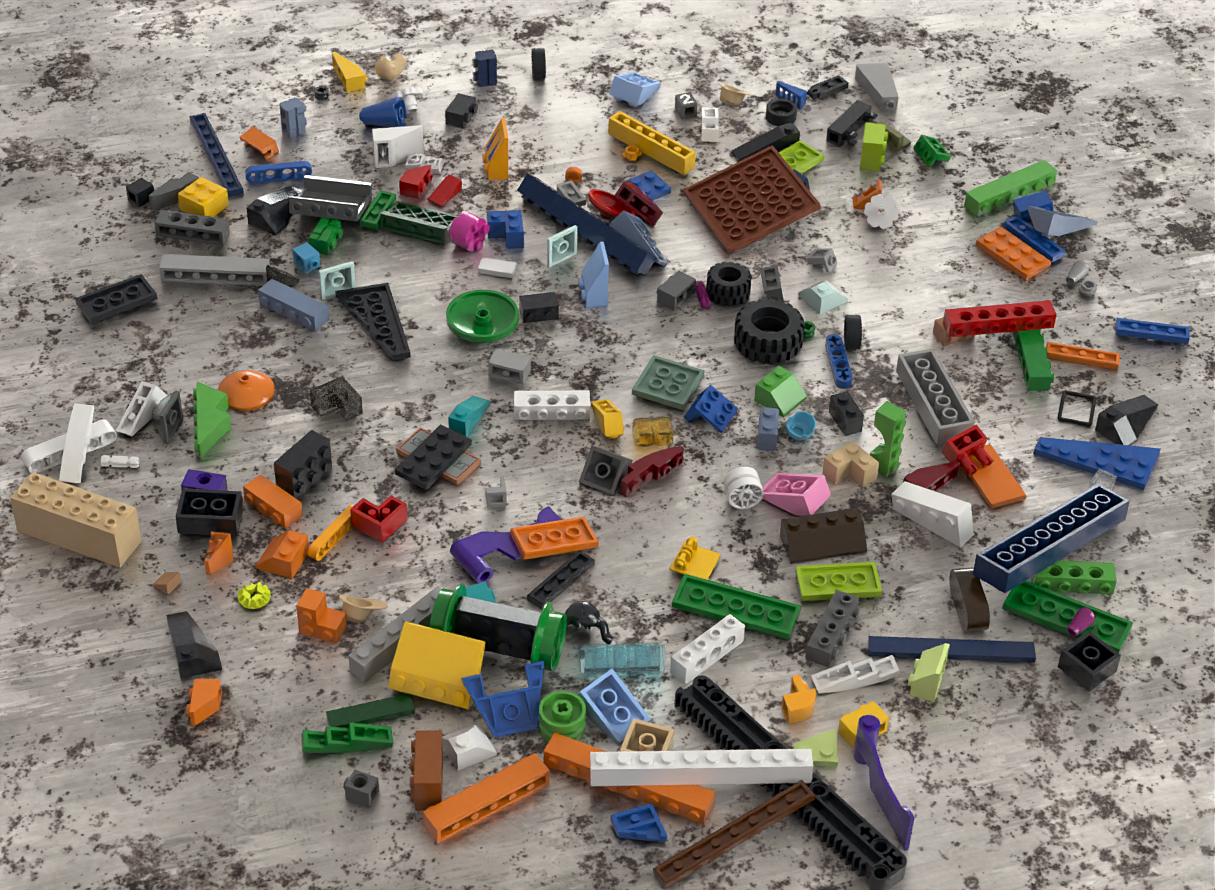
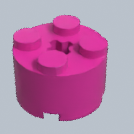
M463 211L461 212L462 215L460 217L456 216L451 224L449 235L452 236V240L450 239V241L468 251L481 250L485 236L490 230V225L484 219Z

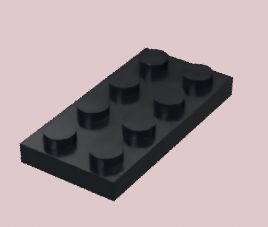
M139 274L77 297L75 301L82 313L92 324L158 298L157 293L144 276Z
M440 424L395 468V475L427 490L472 445V439Z

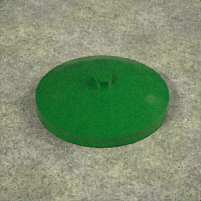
M485 289L472 290L460 294L449 303L446 310V322L449 329L456 336L471 342L487 343L503 339L516 329L519 322V310L517 304L509 296L501 292Z

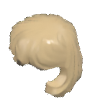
M394 54L393 61L388 60L382 55L375 64L376 74L385 81H392L405 69L407 60L404 59L402 54Z

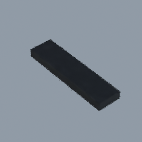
M579 550L527 595V600L543 609L546 602H552L594 566L595 560Z

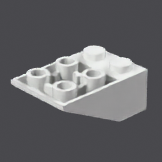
M423 125L372 129L375 168L393 167L407 161L409 155L424 154Z

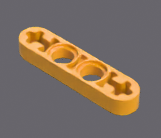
M353 504L349 505L310 545L308 550L309 557L320 561L353 527L351 526L350 509L354 506Z

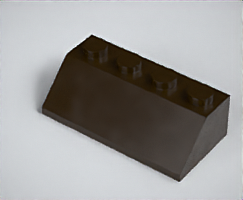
M858 508L781 519L780 538L790 564L867 552L864 522Z

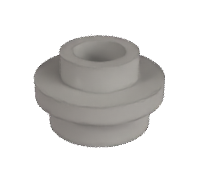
M1084 280L1079 285V291L1083 295L1090 296L1096 293L1097 287L1094 281Z

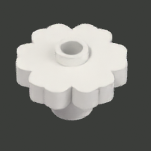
M409 87L394 92L389 98L401 97L400 100L405 102L406 113L409 114L417 111L418 105L416 100L421 98L423 92L420 87Z
M882 194L871 197V202L866 203L864 214L868 216L867 222L872 227L880 226L882 229L891 227L893 221L898 219L900 211L899 208L895 207L897 201L890 195L885 198ZM880 208H883L885 210V213L883 215H880L878 213V210Z

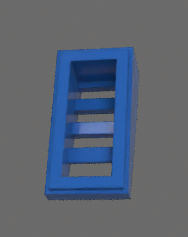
M781 81L776 82L775 95L777 97L794 102L798 109H801L806 104L807 90Z

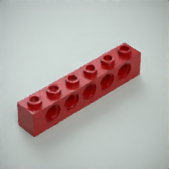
M1051 300L945 309L943 325L948 337L1054 328L1057 314Z

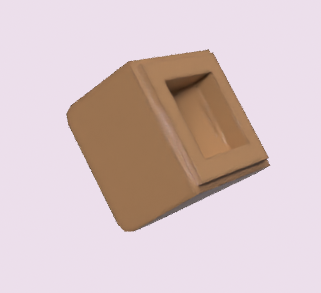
M165 572L152 586L168 595L181 583L180 573Z

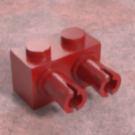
M977 424L948 439L941 451L948 462H960L968 476H972V474L979 470L970 459L971 456H975L983 468L990 466L994 462L984 449L988 438Z

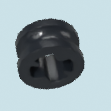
M318 86L314 89L317 100L328 99V87Z

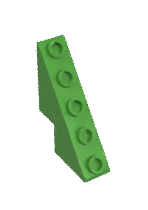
M197 382L196 389H193V398L197 400V402H193L194 413H197L193 415L194 426H197V428H194V439H197V441H194L195 453L199 452V458H202L231 429L230 414L225 412L229 408L227 394Z

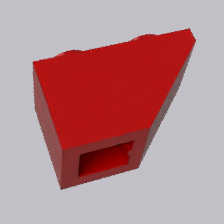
M425 165L405 171L399 180L400 195L419 199L421 194L426 191L428 183L432 181L433 173H431V166Z

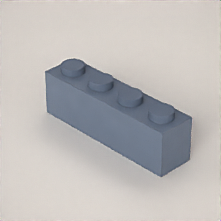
M274 279L268 281L258 290L259 304L314 331H317L329 320L328 305Z

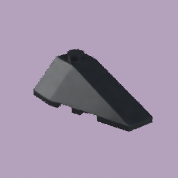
M794 123L778 126L733 149L732 154L739 162L772 145L779 153L800 140V131Z
M290 185L257 198L246 207L248 224L276 236L287 226L288 219L293 215L289 213V197H297L301 190Z
M1145 395L1113 404L1098 414L1095 430L1114 444L1131 446L1138 440L1140 433L1156 411L1158 404Z
M187 611L166 615L180 679L222 670L218 651Z

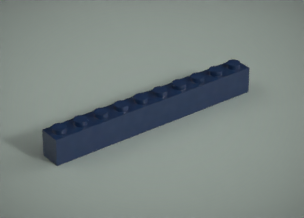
M527 173L517 189L522 194L521 197L528 202L533 201V206L540 210L542 208L545 209L544 213L552 218L554 216L557 217L556 221L564 226L567 224L569 227L576 225L577 233L581 234L580 237L587 242L590 240L594 242L592 244L594 247H597L600 242H604L607 256L611 258L615 256L619 264L625 267L628 265L630 267L629 270L634 274L638 275L641 273L646 275L655 261L656 257L537 177Z

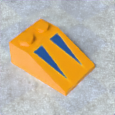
M501 118L485 146V153H482L484 173L488 174V180L509 179L508 133L505 118Z

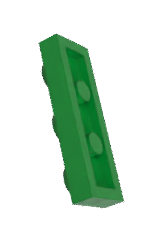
M380 190L361 218L360 226L377 230L380 225V213L389 210L396 201V194Z

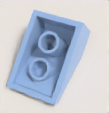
M635 72L614 76L609 95L614 96L615 100H625L629 105L637 107V105L644 104L660 87L661 82Z
M604 242L598 244L582 270V277L578 280L579 289H582L581 299L582 301L585 300L586 308L608 306L609 263Z
M610 669L577 694L586 705V716L617 744L625 739L633 718L645 722L651 720L613 669Z

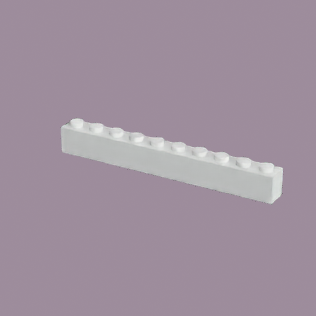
M811 749L590 752L591 786L797 783L801 780L804 783H811L813 773Z

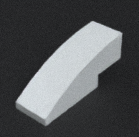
M702 107L701 141L718 142V108Z

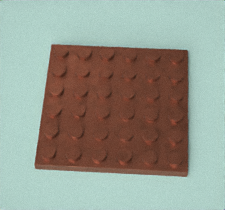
M773 145L683 189L684 195L729 254L821 209L818 200Z

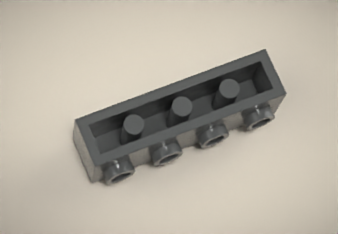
M839 590L835 591L807 644L805 659L829 667L832 660L837 659L838 648L844 645L847 636L846 632L851 631L854 623L853 619L859 616L861 607L858 606L859 597Z

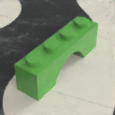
M888 401L876 410L874 426L882 434L885 444L880 443L870 452V455L879 462L878 473L885 477H888L892 472H896L899 468V456L902 452L901 443L904 438L903 429L906 425V411Z

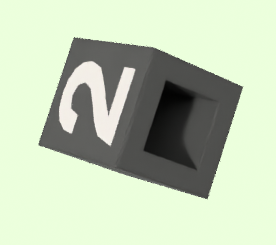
M691 92L675 95V110L681 120L697 117L698 103Z

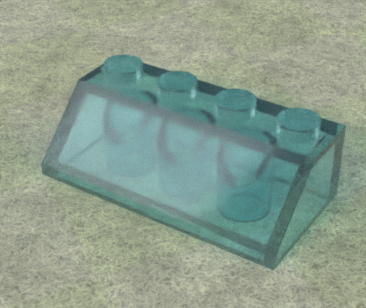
M661 642L578 645L580 672L585 673V677H596L597 673L608 672L610 669H613L617 676L618 672H627V675H639V671H648V675L660 674V671L665 670V645Z

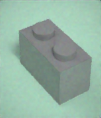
M500 349L494 351L488 362V375L490 377L524 385L531 371V357Z

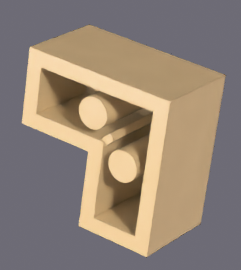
M852 441L824 457L822 474L835 485L850 476L859 485L864 487L877 479L879 462Z

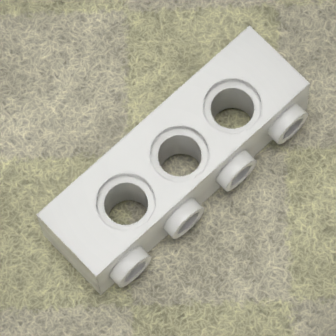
M590 390L514 391V420H590Z
M729 614L671 656L670 673L686 685L743 642L745 625Z

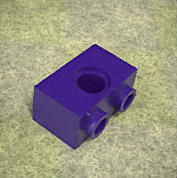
M188 469L181 483V491L182 488L228 489L226 475Z

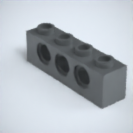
M161 210L155 221L156 236L224 246L230 234L229 220L224 218Z

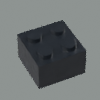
M1088 631L1061 650L1058 668L1087 691H1091L1117 672L1121 654L1091 631Z

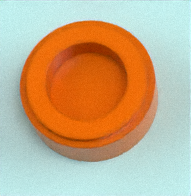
M569 167L565 172L566 181L572 180L574 184L579 183L582 179V171L577 167Z

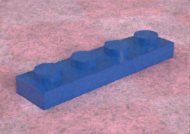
M1016 215L1004 221V228L1051 262L1065 256L1064 249L1049 238L1042 236L1041 232L1035 230L1034 227Z
M1117 318L1115 335L1189 344L1190 327Z

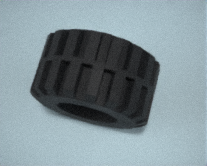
M732 261L716 263L707 272L706 290L709 299L722 306L743 304L745 300L749 299L752 274H750L749 269H746V266L740 265V263H733Z

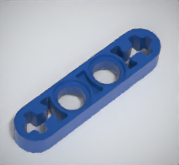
M307 161L249 166L245 170L246 180L250 183L302 179L305 175L311 176L312 174L311 164ZM285 169H291V170H292V171H291L290 173H288V174L283 173V170H285ZM269 170L275 172L273 175L266 174V172Z
M836 334L828 335L825 348L834 382L841 389L849 388L852 384V373L842 338ZM836 366H843L844 369H839Z

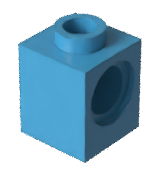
M306 242L292 249L293 262L304 273L320 267L319 252Z

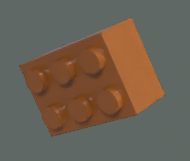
M442 730L415 731V739L411 740L412 757L410 758V770L414 771H411L410 788L411 802H415V811H425L428 807L442 802Z

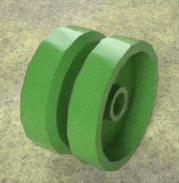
M556 691L545 696L539 705V733L542 738L549 743L555 732L577 741L582 739L586 725V705L583 699L569 691Z

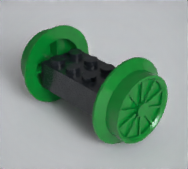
M459 584L455 590L441 589L433 607L429 627L486 642L484 651L530 660L531 663L544 661L543 670L554 672L559 663L564 645L567 617L564 613L555 612L551 602H546L542 612H536L467 597L466 586Z

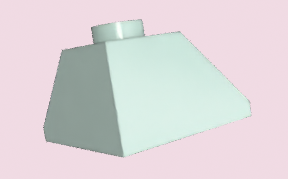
M576 225L547 238V266L549 268L577 254Z
M353 261L319 270L322 300L336 297L335 291L356 288Z
M827 280L798 292V295L819 314L848 302V298Z

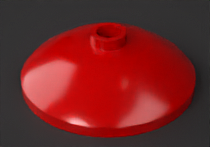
M591 189L588 193L589 201L604 219L614 220L623 210L633 215L636 214L617 199L614 194L599 189Z

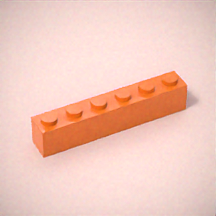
M536 753L523 757L517 763L504 767L496 774L487 776L475 785L468 786L454 796H449L444 801L428 807L423 811V825L434 840L439 843L545 787L550 781V770Z

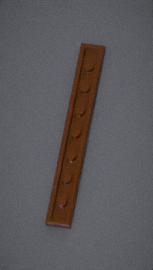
M801 780L653 868V873L666 889L815 800V795L804 781Z

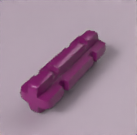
M696 281L695 290L701 307L703 309L710 308L711 301L708 298L704 282Z

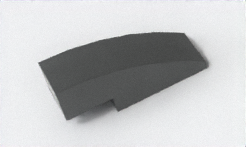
M188 172L178 180L171 178L149 195L150 208L156 210L179 203L178 193L199 177Z

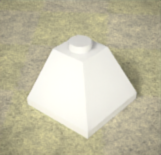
M479 723L442 737L443 747L457 771L497 756L496 750Z

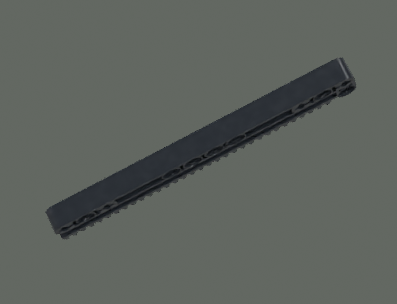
M697 676L693 679L691 686L686 689L679 687L676 690L674 706H680V712L686 711L685 716L691 717L692 723L697 722V728L703 727L702 732H708V738H714L715 744L720 743V749H787L707 676ZM812 773L811 783L805 784L814 793L815 800L791 814L796 813V819H802L803 826L809 824L808 830H815L814 836H821L820 842L827 841L826 847H833L832 853H839L840 860L846 858L845 865L852 864L851 870H858V877H867L870 890H889L905 876L906 856L815 773ZM796 783L760 784V786H766V791H772V797Z

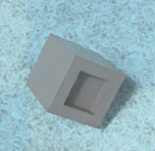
M500 476V487L485 488L487 507L507 505L504 476Z

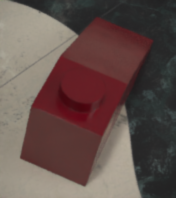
M623 182L614 195L653 227L664 213L632 182Z
M954 461L916 469L904 477L903 483L908 482L937 492L958 477L960 462Z

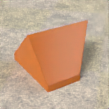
M880 179L877 180V188L871 184L868 190L865 192L861 191L863 195L853 196V207L855 209L865 210V205L871 202V197L882 194Z
M211 532L209 550L206 552L210 554V557L204 560L206 575H211L234 561L230 533Z

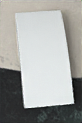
M413 154L408 156L405 167L411 170L430 165L431 173L440 174L444 163L442 158L426 160L425 154Z

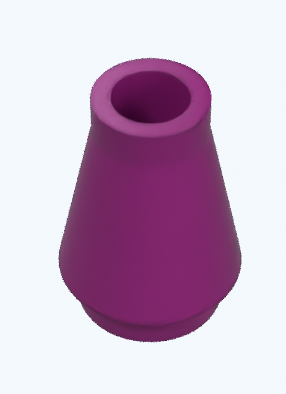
M1086 607L1078 609L1069 627L1066 629L1068 634L1072 637H1077L1078 634L1094 624L1095 614Z

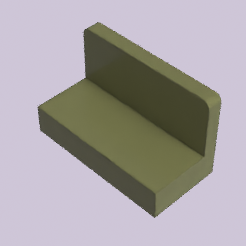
M882 120L876 122V124L886 125L885 131L888 132L887 145L896 151L911 145V140Z

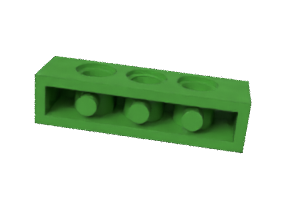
M1059 560L1031 577V582L1054 592L1113 594L1117 579L1114 563Z

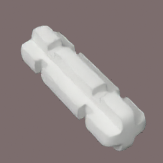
M110 455L101 456V466L110 467L112 465V467L128 468L130 466V468H138L140 463L139 457L131 456V458L114 455L112 457Z

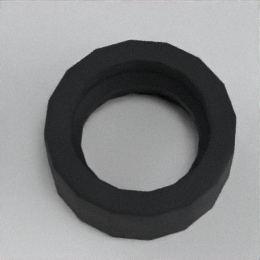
M532 48L533 79L546 78L545 48Z
M778 98L771 100L766 105V120L770 124L782 126L796 121L797 106L794 102ZM777 111H783V112H787V113H786V114H779V113H775V112H777Z
M846 315L844 320L845 349L859 350L862 343L861 316Z

